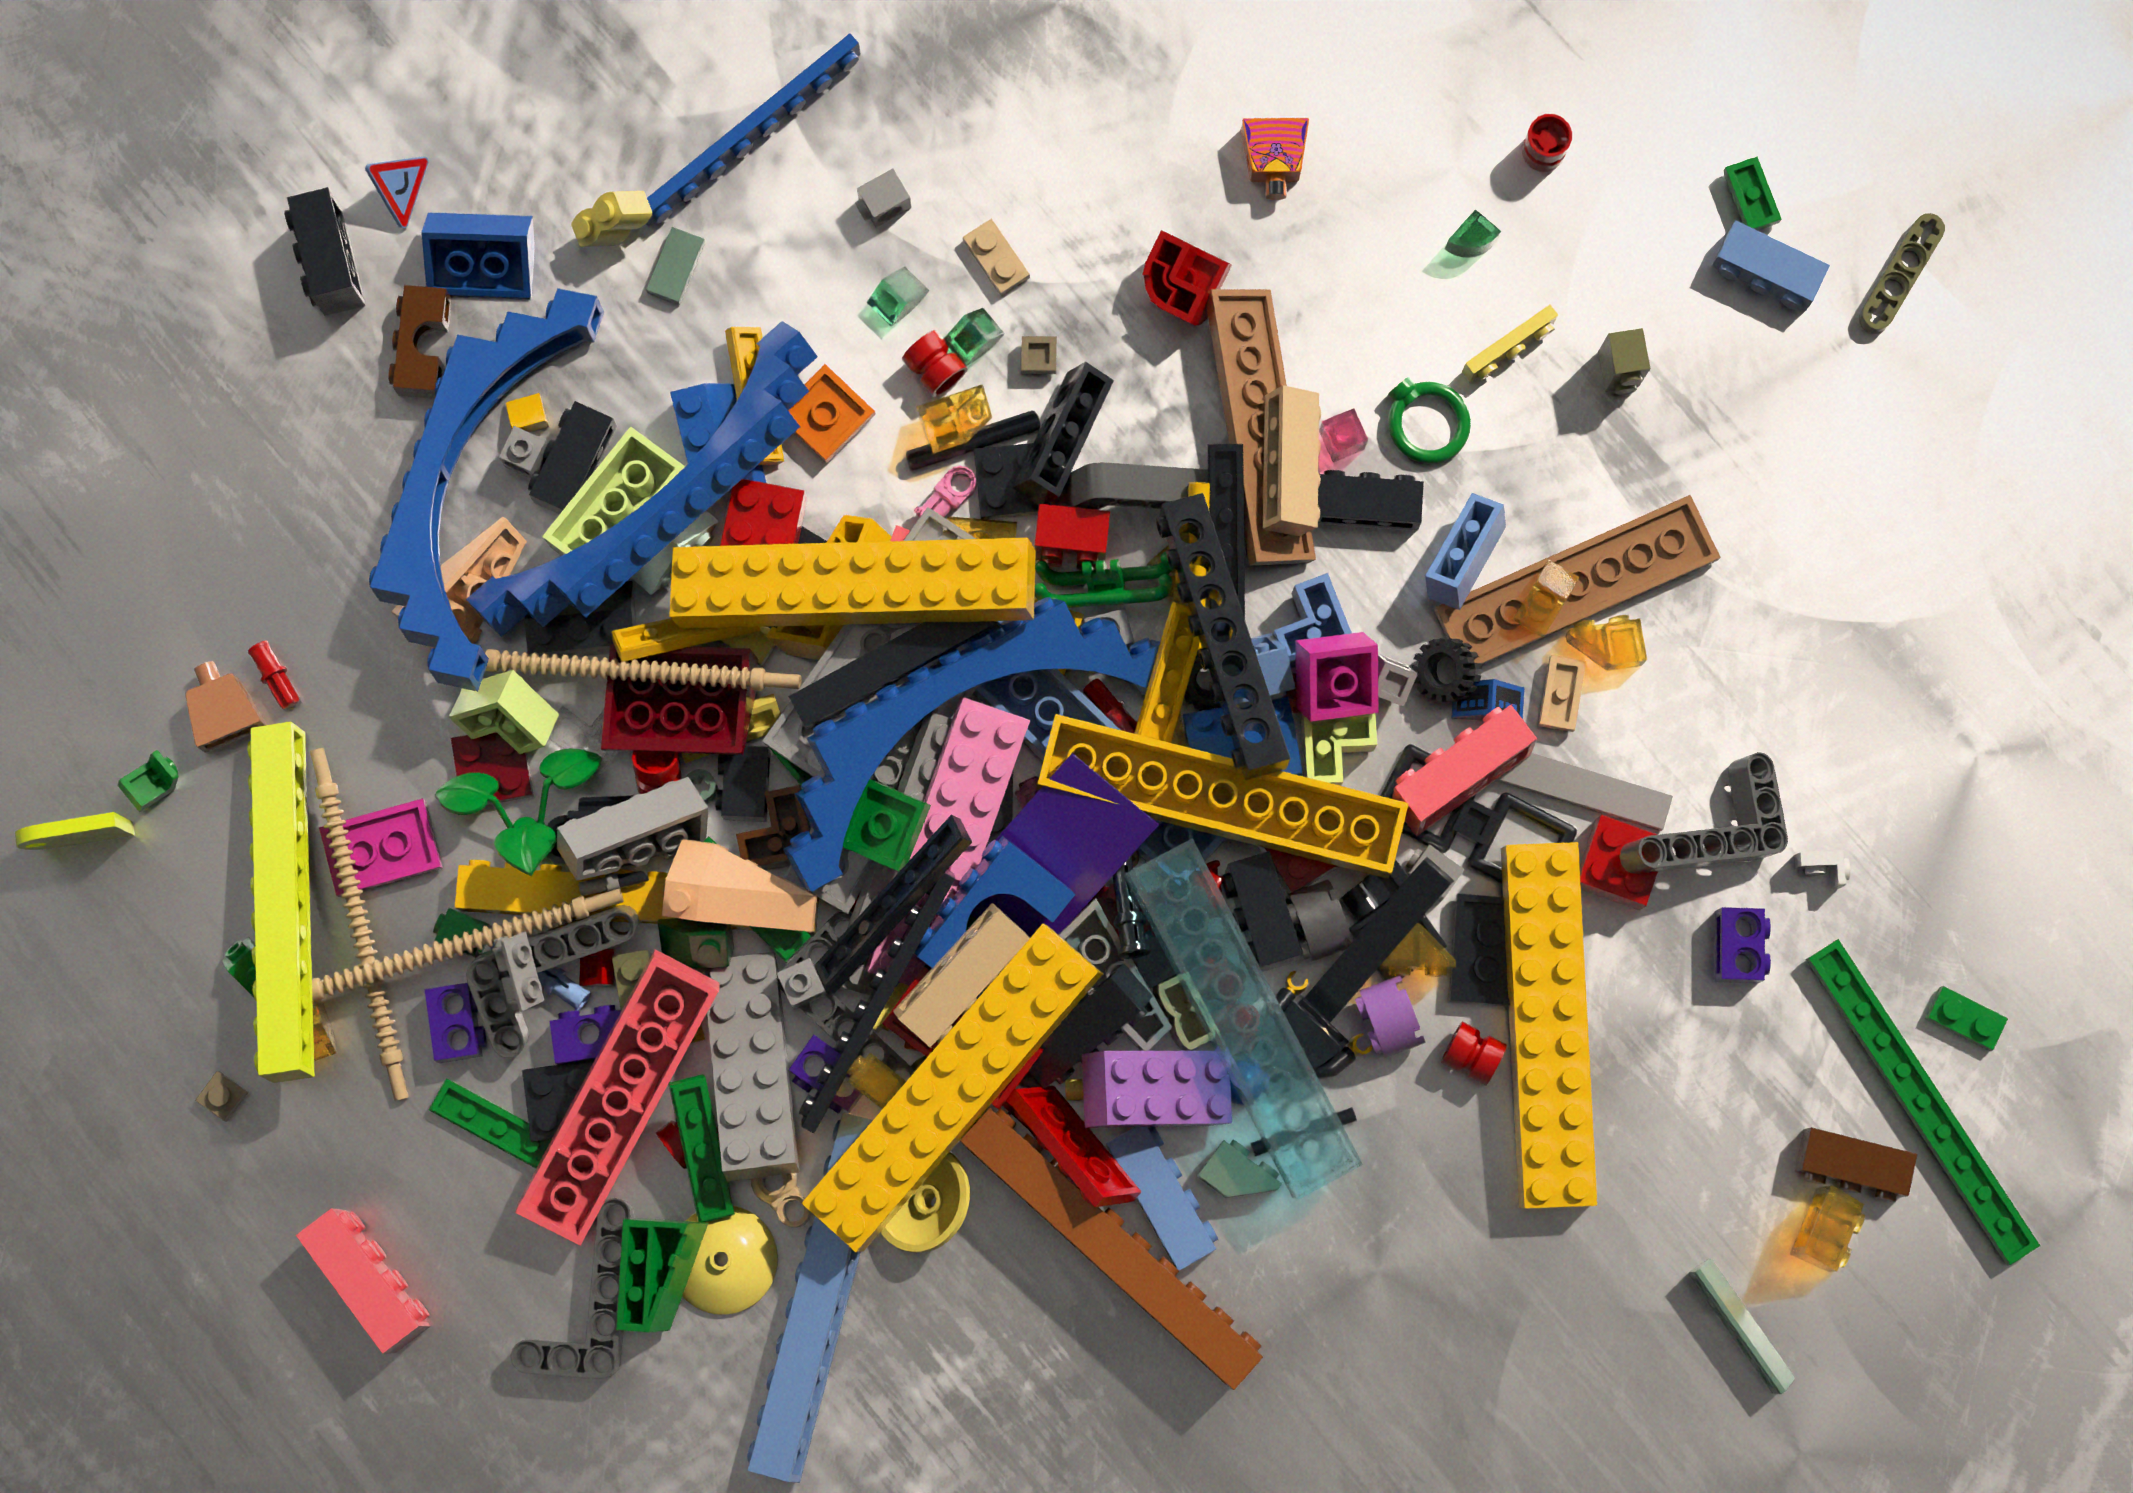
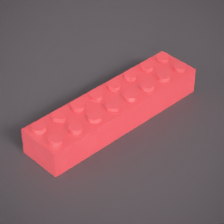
M656 949L654 950L518 1201L516 1214L581 1246L719 992V982Z

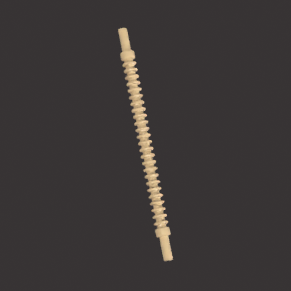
M488 649L485 652L489 658L485 670L490 672H497L499 668L503 672H507L510 668L515 672L521 669L523 674L531 670V673L534 675L538 671H541L542 675H546L550 671L553 676L560 672L563 677L567 676L568 673L572 677H576L580 673L582 678L590 674L593 679L598 675L602 679H606L609 675L612 680H616L620 676L623 681L630 677L633 682L637 678H640L642 682H646L650 678L652 683L660 679L663 684L667 680H670L672 684H676L680 680L682 685L690 681L693 686L697 682H700L702 686H706L709 682L712 687H716L720 683L723 688L731 684L733 689L737 685H741L742 689L750 686L752 690L760 691L764 690L765 687L799 689L802 683L801 675L768 673L764 668H753L752 671H749L747 667H744L742 671H739L736 666L729 670L725 665L720 670L717 665L712 666L711 669L706 664L702 668H698L696 663L692 667H688L687 663H683L679 667L676 662L668 666L666 661L661 665H658L657 661H653L649 665L647 660L639 664L636 659L632 660L631 663L628 661L619 663L617 658H613L609 662L606 657L599 661L596 656L590 661L587 656H583L579 660L577 655L569 659L566 654L562 658H559L557 654H553L549 658L547 653L539 657V654L536 652L532 656H529L527 652L520 656L517 651L510 655L507 650L503 651L502 654L495 649Z
M324 748L310 751L318 786L315 787L317 799H322V804L319 805V808H324L325 810L321 817L327 819L324 828H329L330 833L326 837L332 840L329 848L334 849V854L331 857L337 860V863L334 864V868L339 869L336 878H341L342 880L338 887L344 889L341 898L346 899L347 903L343 907L349 910V913L346 914V918L351 919V924L348 925V928H353L354 930L350 937L356 939L353 948H358L359 953L355 957L360 958L361 963L358 966L363 968L366 962L369 965H373L374 955L378 951L372 949V944L375 943V940H370L369 935L373 931L367 928L370 920L365 919V914L368 911L362 908V905L365 904V900L360 899V894L363 893V890H358L357 888L361 881L355 879L358 870H353L352 865L356 861L350 858V855L353 854V850L348 849L351 841L345 838L349 831L343 829L346 820H341L340 818L344 811L338 809V805L341 804V800L336 799V795L339 794L337 783H332ZM375 978L373 984L366 981L363 988L368 989V994L365 995V998H370L371 1003L367 1007L373 1009V1014L370 1015V1018H374L376 1023L372 1027L378 1030V1033L375 1034V1038L380 1039V1044L377 1045V1048H382L383 1052L379 1057L381 1065L387 1068L394 1101L408 1098L400 1064L404 1059L401 1049L396 1047L399 1044V1040L394 1039V1034L397 1033V1030H392L391 1025L394 1024V1020L389 1019V1014L392 1013V1010H387L386 1008L390 1001L384 999L387 990H383L381 985L385 981Z
M619 888L587 899L579 896L573 898L570 904L563 901L561 907H558L556 904L552 905V910L544 907L542 913L534 910L532 916L529 917L525 913L522 915V919L518 920L517 917H513L510 923L507 920H503V925L500 926L497 923H493V928L491 929L483 926V931L481 932L473 929V934L469 935L467 932H464L461 938L454 935L452 941L444 938L442 944L434 941L432 947H429L427 944L423 945L422 950L414 947L412 953H409L407 950L403 952V956L395 953L393 959L385 956L383 962H379L377 959L374 960L373 965H369L366 962L363 968L354 966V971L351 972L349 969H344V974L342 975L339 972H334V977L332 978L329 975H324V980L314 978L312 979L313 1001L324 999L327 993L330 996H334V991L336 990L343 993L346 987L353 990L355 984L363 987L365 981L373 984L375 978L383 981L385 975L392 978L395 972L402 975L404 969L412 972L414 966L422 969L424 963H428L431 966L434 960L443 962L446 956L449 959H453V954L455 953L463 956V951L465 950L473 953V948L477 947L479 950H482L485 944L492 947L494 939L508 936L510 938L524 931L528 935H532L534 929L541 932L543 926L551 929L553 923L561 926L563 920L571 923L573 917H576L578 920L587 918L590 912L624 902L621 890Z

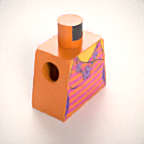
M1309 118L1242 119L1241 137L1249 178L1251 182H1265L1266 199H1285L1286 182L1299 181Z

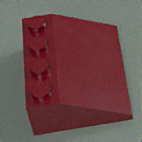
M610 645L609 662L613 658H617L618 662L621 663L615 645ZM686 647L636 659L639 664L644 660H647L649 665L653 661H657L658 665L666 661L668 666L676 662L679 667L683 663H687L688 667H692L696 663L698 668H702L706 664L709 669L717 665L720 670L726 665L729 670L736 666L739 671H742L744 667L752 671L753 668H758L759 661L750 648ZM608 675L601 750L743 755L756 690H752L750 686L742 689L741 685H737L733 689L731 684L723 688L720 683L716 687H712L709 682L706 686H702L700 682L693 686L690 681L682 685L680 680L676 684H672L670 680L663 684L660 679L652 683L650 678L646 682H642L640 678L633 682L630 677L623 681L620 676L616 680H612Z

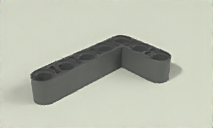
M1104 462L1091 463L1070 473L1060 497L1052 500V505L1095 510L1106 506L1161 509L1163 503L1188 497V485L1190 482L1208 483L1207 469Z
M1757 752L1737 759L1730 764L1728 778L1738 826L1651 835L1638 839L1622 847L1620 852L1622 866L1632 874L1759 860L1783 852L1788 844V834L1772 759L1765 753Z
M618 905L589 915L587 918L575 920L527 937L537 973L628 941L638 928L639 919L636 911L630 906ZM615 916L625 917L630 923V929L625 932L617 931L612 925V918ZM581 928L591 929L596 936V941L591 944L583 943L578 937V930ZM547 940L557 941L562 948V953L556 956L548 954L544 949V942ZM493 950L476 956L467 968L466 978L492 1048L501 1057L513 1058L520 1054L528 1042V1028L522 1012H519V1009L513 1010L511 1004L506 1002L507 998L502 978L510 976L509 971L499 972ZM486 964L490 966L493 970V978L482 979L477 974V965ZM495 997L502 999L506 1004V1011L502 1013L493 1011L489 1006V999ZM505 1031L514 1032L519 1038V1044L516 1046L507 1045L502 1040V1033Z
M844 911L834 914L782 970L810 958L812 950L816 947L822 946L829 950L839 939L835 935V926L840 921H850L852 914L850 912L847 914ZM778 978L779 988H780V989L782 990V992L786 995V993H785V991H784V989H783V987H782V984H781V982H780V980H779V978ZM825 990L827 995L823 997L831 1001V1009L826 1015L819 1016L812 1012L813 1002L799 1008L837 1042L839 1039V1026L846 1021L855 1023V1020L851 1019L853 1012L831 992ZM872 1030L855 1059L893 1095L899 1089L891 1085L892 1074L897 1070H905L909 1072L911 1077L915 1072L903 1058ZM873 1045L880 1046L884 1050L883 1060L875 1065L867 1063L864 1058L866 1049Z
M617 1198L608 1199L602 1205L597 1216L585 1343L534 1339L522 1340L512 1348L510 1355L511 1363L518 1371L530 1374L601 1379L609 1378L619 1370L624 1330H616L621 1257L615 1262H609L604 1256V1248L611 1241H616L620 1246L622 1245L623 1222L619 1225H612L607 1219V1213L612 1206L620 1205L625 1210V1219H634V1210L627 1201ZM607 1278H613L618 1284V1292L611 1299L605 1298L600 1292L601 1283ZM604 1314L610 1315L615 1322L613 1332L607 1336L599 1333L597 1329V1321ZM528 1345L533 1346L538 1352V1360L531 1367L526 1366L521 1361V1352ZM564 1348L571 1350L575 1357L573 1366L568 1370L562 1369L557 1363L558 1353ZM600 1351L606 1352L611 1358V1366L604 1373L597 1371L593 1365L594 1356Z

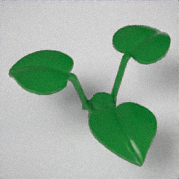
M573 748L557 750L546 756L539 767L540 774L547 779L543 782L537 821L531 817H522L512 824L499 800L493 796L499 788L498 781L484 773H466L450 779L437 790L435 798L438 799L446 811L457 815L473 814L481 811L488 802L493 804L507 827L495 838L494 845L497 853L514 868L532 876L540 862L551 852L556 843L555 832L546 826L544 822L550 786L554 784L557 788L563 790L579 786L596 772L602 763V757L594 752Z

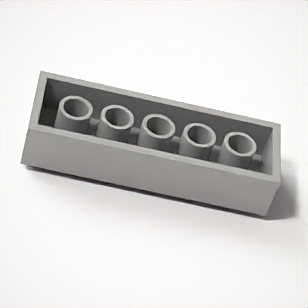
M774 952L731 957L730 966L703 968L704 975L719 982V992L707 1012L722 1172L727 1182L799 1173L783 1007L777 975L779 968Z

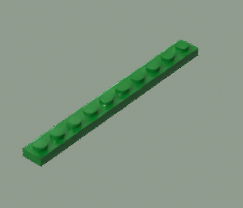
M1839 939L1808 957L1806 960L2005 1264L2012 1265L2038 1248L2040 1244Z

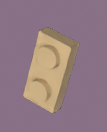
M992 218L963 236V242L1000 296L1005 295L1030 278V273Z
M1554 655L1549 657L1538 726L1569 732L1575 731L1586 661Z

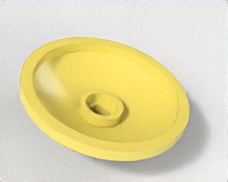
M952 1152L946 1155L881 1231L884 1238L893 1246L913 1253L929 1252L947 1243L961 1227L969 1207L970 1186L962 1163ZM936 1196L935 1204L932 1207V1199Z
M733 1206L735 1215L705 1222L708 1223L682 1296L687 1302L702 1311L723 1315L746 1310L762 1299L770 1289L776 1276L778 1252L771 1231L758 1216L741 1207ZM696 1213L686 1221L698 1222ZM719 1252H724L728 1257V1262L720 1267L715 1263V1256Z

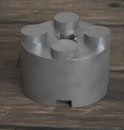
M1328 879L1288 893L1287 899H1285L1293 926L1296 925L1298 931L1296 935L1303 954L1302 956L1304 960L1309 958L1311 962L1346 950L1352 943L1348 939L1351 935L1338 898L1332 900L1330 890L1334 888Z

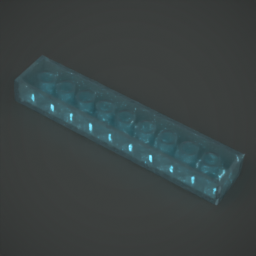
M1193 838L1125 873L1124 876L1292 1198L1300 1199L1362 1166L1363 1164Z

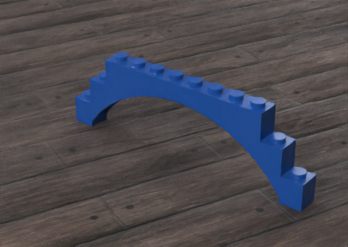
M557 288L554 300H550L547 305L546 319L507 311L504 323H500L497 328L496 342L457 334L454 346L449 347L447 351L445 372L443 377L437 380L435 386L436 398L432 408H429L425 414V429L422 438L418 439L415 443L413 451L414 461L411 470L407 471L404 475L402 483L403 493L400 501L395 503L392 509V524L389 533L385 534L382 538L380 545L381 556L378 565L372 568L369 576L370 588L379 601L405 606L399 613L398 626L407 641L435 647L429 653L427 666L439 684L478 692L489 660L482 647L470 643L452 612L444 588L440 565L439 531L442 507L451 474L475 428L492 406L513 385L536 367L559 353L585 341L595 342L604 315V310L597 296Z
M781 321L756 343L759 351L754 368L745 388L724 422L696 456L666 486L642 506L607 531L569 553L518 574L497 579L492 576L466 600L483 620L502 637L527 614L544 627L569 604L586 618L798 430L800 425L788 410L802 399L809 390L797 375L818 357L798 330Z
M1047 597L1034 603V620L1003 621L1000 624L1001 629L992 634L985 632L970 640L971 646L960 652L958 649H954L939 658L940 663L932 668L922 667L913 671L907 676L909 681L898 687L896 684H892L876 693L877 699L866 705L864 702H860L849 707L845 711V717L836 722L827 720L817 725L813 729L814 734L806 739L826 776L822 778L821 775L810 778L801 785L803 789L795 793L814 832L810 834L809 831H805L796 835L790 840L791 845L783 849L802 886L813 892L843 874L839 868V861L844 837L853 811L869 779L883 758L901 737L924 716L944 702L984 682L1014 673L1039 669L1094 671L1132 683L1137 686L1140 694L1145 695L1160 641L1149 640V638L1141 639L1130 646L1131 651L1129 652L1114 622L1095 618L1084 623L1081 626L1082 631L1080 632L1065 601Z

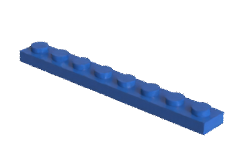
M849 33L647 197L652 210V216L646 225L650 227L655 222L659 224L666 220L673 212L672 208L682 200L686 202L698 193L699 186L707 179L714 180L725 171L728 162L734 157L741 158L746 155L753 147L752 143L762 135L766 137L773 133L779 126V121L787 114L794 115L800 111L806 104V99L814 92L821 93L827 89L833 81L832 78L841 70L846 72L854 67L861 53L859 42L852 34Z

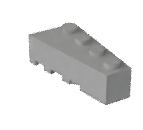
M689 777L676 782L671 781L658 789L645 794L634 795L629 800L611 807H603L593 814L580 819L569 820L564 825L557 827V850L576 881L619 871L622 864L631 863L635 867L647 865L650 858L664 855L666 860L673 859L681 840L687 839L703 842L707 838L708 806Z
M1097 899L1092 900L1058 934L1103 973L1086 994L1123 964L1152 994L1133 960L1123 959L1118 956V949L1121 948L1119 936L1102 911L1103 909ZM1154 996L1145 1005L1144 1008L1148 1012L1141 1020L1133 1026L1127 1022L1121 1027L1124 1031L1123 1034L1140 1051H1149L1172 1028Z

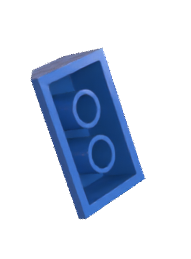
M458 213L427 214L421 232L426 287L446 288L450 295L531 298L535 250L533 216Z
M704 383L670 392L688 463L706 445L736 404L737 397L734 384ZM757 465L742 478L767 483L762 465ZM732 488L724 495L731 494Z
M1288 697L1272 699L1291 758L1287 769L1281 771L1302 776L1295 723ZM1250 705L1240 709H1249L1252 706ZM1222 708L1183 714L1186 747L1232 758L1231 750L1235 748L1231 736L1225 737L1221 727L1220 716L1224 715ZM1256 731L1244 733L1245 738L1251 743L1262 741L1261 735Z

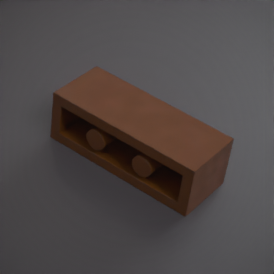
M1811 1127L1803 1130L1795 1171L1804 1173V1180L1825 1185L1826 1179L1840 1182L1839 1189L1861 1193L1862 1188L1876 1191L1874 1197L1877 1199L1896 1202L1897 1197L1909 1196L1918 1154Z

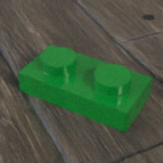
M1758 156L1726 166L1723 169L1725 179L1743 224L1758 231L1781 222L1782 217Z
M1945 986L1939 988L1925 1017L1926 1020L1988 1051L1994 1050L2008 1020L2007 1017Z

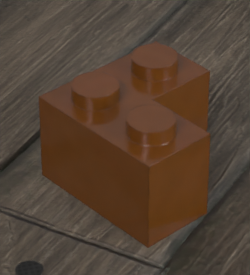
M800 785L765 792L771 827L736 834L740 858L748 859L758 864V867L763 870L791 865L783 849L791 845L790 840L796 835L805 831L810 832L809 820L795 793L802 790Z

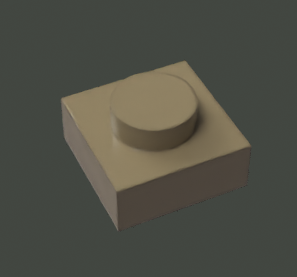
M1022 336L1021 374H1056L1057 336Z
M216 1071L195 1101L227 1122L249 1092L220 1071Z

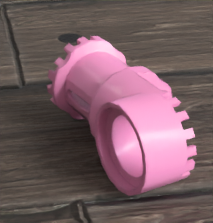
M961 465L948 470L933 488L935 492L922 507L917 506L914 512L921 517L926 508L929 507L945 517L952 508L957 509L965 499L970 498L976 491L977 482L972 470ZM958 474H965L971 480L969 488L964 492H957L951 487L952 478Z

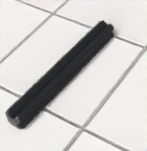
M1031 410L908 450L906 452V460L909 468L916 470L974 451L976 448L987 447L1038 430L1040 428V420L1036 411Z

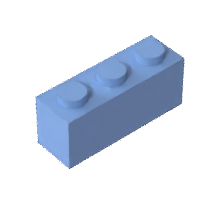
M1735 220L1724 239L1712 267L1718 269V273L1727 279H1739L1750 284V288L1759 294H1771L1782 299L1781 302L1788 308L1807 311L1813 303L1830 265Z
M1474 493L1470 495L1425 575L1429 599L1458 610L1461 609L1506 528L1504 504Z

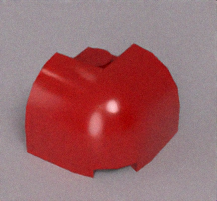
M1161 230L1145 262L1142 275L1144 276L1145 289L1151 302L1160 309L1197 326L1201 325L1208 318L1206 307L1210 295L1208 291L1211 289H1221L1232 264Z

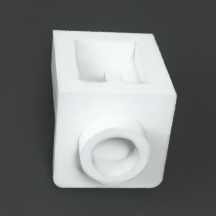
M1844 850L1804 851L1793 855L1794 869H1805V875L1827 874V868H1830L1831 889H1839L1846 886V880L1850 879V862L1848 858L1844 859Z

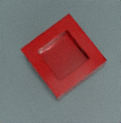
M607 948L580 958L579 986L613 985L614 966L612 956H614V949Z

